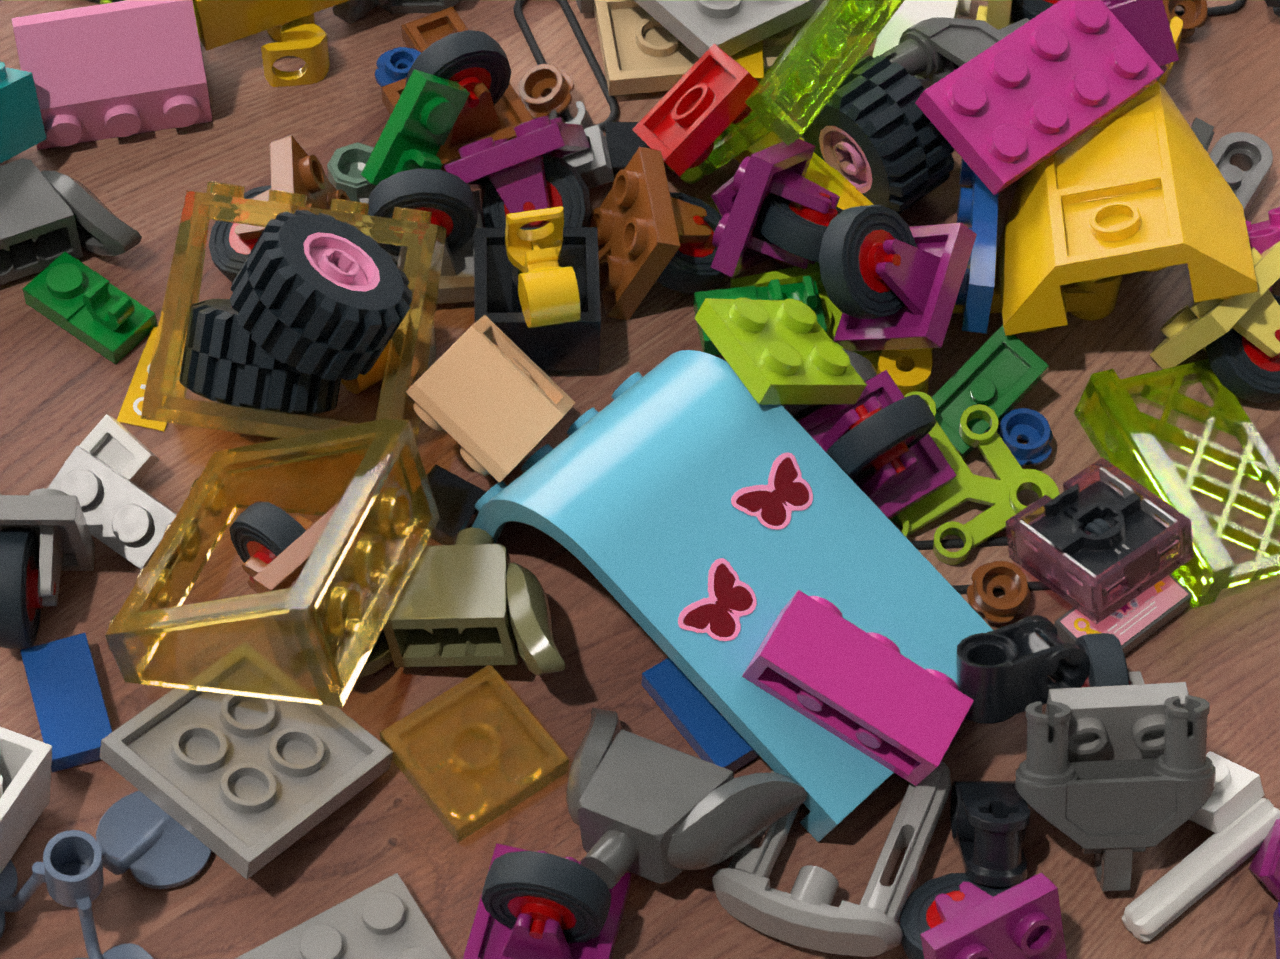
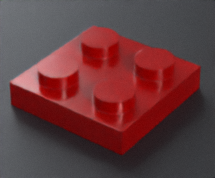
M713 44L632 130L651 149L661 151L663 161L680 177L688 168H695L708 158L714 148V141L730 124L734 125L741 122L751 113L756 104V97L765 88L746 69L716 44Z

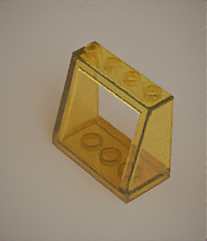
M207 181L206 193L186 191L144 393L141 419L391 455L416 453L421 418L413 408L415 401L406 391L428 368L447 228L430 224L432 212L394 207L391 219L369 216L368 203L332 198L330 210L306 207L307 195L285 191L269 190L268 202L245 199L244 186ZM296 210H308L315 215L323 213L341 222H347L365 235L372 237L378 243L408 247L403 272L409 280L407 287L412 291V302L409 305L408 313L390 340L375 422L325 414L308 415L219 403L204 397L186 395L187 388L179 382L191 306L199 302L210 220L266 227L269 221L275 219L280 213L287 211L294 214Z
M380 419L214 452L201 475L194 480L190 493L176 517L166 527L163 538L148 564L139 572L136 584L120 611L109 623L105 637L126 683L343 707L440 518L410 421ZM259 501L269 502L283 509L286 513L323 516L339 502L293 588L183 605L238 508L247 509L250 505Z

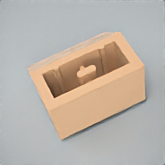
M486 315L475 322L406 391L415 401L413 404L415 412L428 426L437 431L444 429L462 446L460 449L461 456L472 469L483 476L491 474L499 483L576 403Z

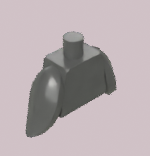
M19 159L0 165V285L43 271L64 251L76 259L83 257L82 247L98 255L117 256L141 242L142 236L138 231L115 216L81 182L56 171L43 170L40 172L35 164L28 159Z
M592 708L590 725L575 754L569 771L566 801L573 822L580 827L583 849L587 852L586 856L581 860V865L595 872L607 884L608 888L612 889L627 871L662 884L671 882L683 870H701L719 865L737 854L774 823L805 802L808 794L801 785L789 776L779 773H753L734 778L733 771L623 730L616 711Z

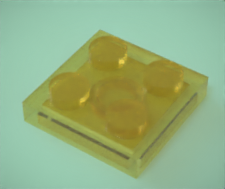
M492 665L484 667L380 732V741L393 751V762L457 843L569 772V758Z

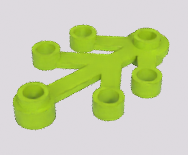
M913 391L904 395V397L919 395L935 418L936 404L931 396L921 391ZM972 405L963 412L960 419L959 433L966 444L978 447L997 479L973 474L936 421L929 435L957 476L951 483L889 519L900 526L902 534L908 539V536L966 501L991 506L964 525L951 521L938 527L934 534L933 552L938 560L948 565L962 563L968 558L971 549L1010 526L1020 530V520L1030 524L1040 516L1045 515L1044 505L1060 495L1056 483L1050 476L1036 469H1022L997 432L999 421L996 413L986 405ZM981 418L989 424L990 430L984 434H976L970 431L967 423L972 419ZM1022 490H1032L1038 494L1040 502L1034 506H1025L1018 501L1017 494ZM947 535H956L963 540L964 547L957 552H950L942 547L940 541Z

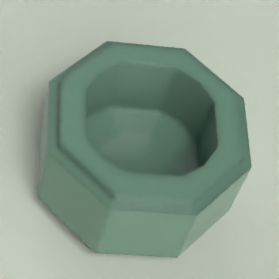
M358 142L336 149L327 165L328 180L337 190H344L350 201L360 203L361 198H369L370 193L376 187V185H372L361 175L374 147Z

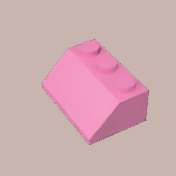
M126 0L12 18L20 67L22 71L32 72L47 138L36 144L37 150L67 147L78 143L127 137L133 134L213 122L192 0Z

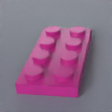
M1060 0L924 90L915 104L995 196L1153 86L1163 75L1164 71L1102 0Z

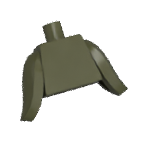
M470 527L458 533L454 545L422 546L414 551L408 565L393 569L379 578L364 598L341 637L324 659L322 669L329 675L343 678H361L377 672L391 663L392 660L395 667L517 665L519 653L528 670L535 675L562 671L565 669L566 664L554 643L548 599L537 577L526 567L511 563L508 549L501 544H494V540L489 533L480 528Z

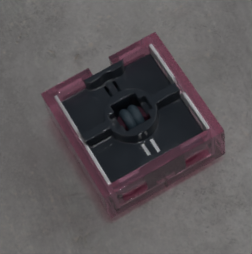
M1103 457L1064 482L1063 493L1054 499L1044 495L1005 521L1009 558L1095 624H1098L1194 558L1192 520Z

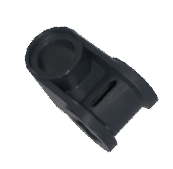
M1040 615L1027 616L1016 623L987 633L970 635L957 645V686L960 692L974 700L965 718L980 724L1004 722L1014 715L1026 711V706L1034 702L1041 701L1042 705L1047 704L1049 689L1081 688L1089 675L1090 661L1088 655L1078 645L1064 643L1059 638L1057 628L1053 623Z
M953 781L950 796L952 838L954 843L958 845L966 876L978 884L992 887H1007L1022 883L1027 878L1028 863L1022 848V842L1025 839L1026 827L1030 823V808L1016 790V781Z

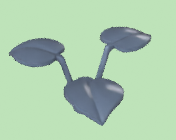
M141 791L133 792L114 803L104 813L99 821L96 839L90 834L79 830H68L55 835L44 849L43 862L39 861L33 864V874L15 897L13 896L18 887V877L12 861L9 860L0 874V939L5 930V912L20 911L41 884L45 882L48 893L54 901L66 907H77L89 958L74 959H153L141 946L132 943L121 944L103 954L101 953L91 902L102 891L104 885L103 867L115 875H121L130 868L134 878L143 886L153 889H167L181 886L198 876L206 867L212 850Z

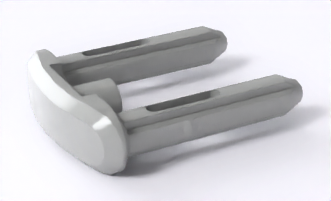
M941 761L938 767L917 786L909 784L859 905L842 900L839 908L831 906L839 882L832 873L817 866L808 865L802 867L790 893L770 888L769 876L782 847L787 841L788 833L801 805L769 828L760 848L758 847L765 831L735 854L728 868L719 869L714 873L712 883L718 901L734 918L768 936L795 946L830 954L861 957L877 956L894 949L901 943L903 937L902 929L897 922L912 885L917 879L920 865L952 788L948 766ZM908 847L894 883L891 886H887L902 849Z

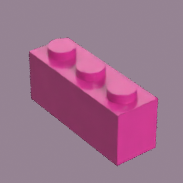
M800 590L794 594L780 611L742 675L743 678L915 786L938 767L974 702L973 699L959 691L957 684L949 676L937 670L920 667L901 655L898 646L887 637L878 633L863 631L844 619L841 611L830 601L818 596H808Z

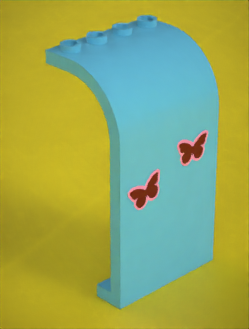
M678 351L668 356L645 376L636 372L627 378L612 394L611 398L614 401L600 412L594 407L586 411L567 430L566 433L569 437L554 449L550 444H546L536 451L521 467L523 474L508 486L501 481L490 488L474 506L479 513L472 527L480 528L489 533L495 544L506 522H522L543 531L569 550L619 602L775 773L789 776L805 789L808 796L803 803L811 812L800 823L819 842L894 772L742 677L780 611L798 590L808 596L822 597L833 603L841 611L844 619L867 633L873 632L887 637L898 646L901 655L924 669H933L944 673L956 684L957 645L970 635L993 631V629L782 405H759L725 360L701 351Z

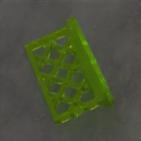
M824 0L812 17L803 24L764 74V78L760 79L758 86L745 101L752 109L751 113L741 122L734 125L730 124L714 141V148L711 154L698 167L708 176L771 131H774L787 146L802 137L905 0Z
M1209 359L1124 379H1119L1114 369L1092 373L1074 414L1109 472L1133 488L1135 494L1140 497L1141 502L1147 498L1178 521L1180 553L1165 564L1171 574L1193 594L1190 603L1192 608L1214 603L1223 589L1279 575L1280 542L1271 539L1270 536L1274 524L1280 525V465L1235 395L1221 384L1210 367ZM1201 382L1213 401L1212 405L1208 406L1178 393L1180 386ZM1141 396L1164 406L1160 418L1157 419L1140 412L1132 397ZM1171 409L1205 423L1200 437L1167 423ZM1212 427L1236 436L1243 447L1242 453H1237L1209 441L1208 438ZM1160 439L1194 453L1189 467L1170 460L1159 443ZM1203 457L1234 470L1235 473L1231 484L1229 485L1197 471L1201 458ZM1243 475L1266 484L1274 496L1272 503L1239 489ZM1190 488L1223 501L1224 504L1220 515L1217 516L1201 509L1190 493ZM1232 506L1266 519L1262 533L1259 534L1229 521L1228 517ZM1155 514L1156 517H1158L1160 520H1162V521L1165 522L1167 525H1169L1168 522H1166V521L1163 520L1161 517H1159L1158 515ZM1223 537L1255 551L1253 560L1235 565L1220 541Z

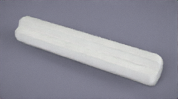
M1261 798L1219 834L1214 833L1126 906L1122 916V922L1126 929L1131 931L1142 942L1153 939L1261 847L1276 819H1280V810L1274 807L1269 799Z

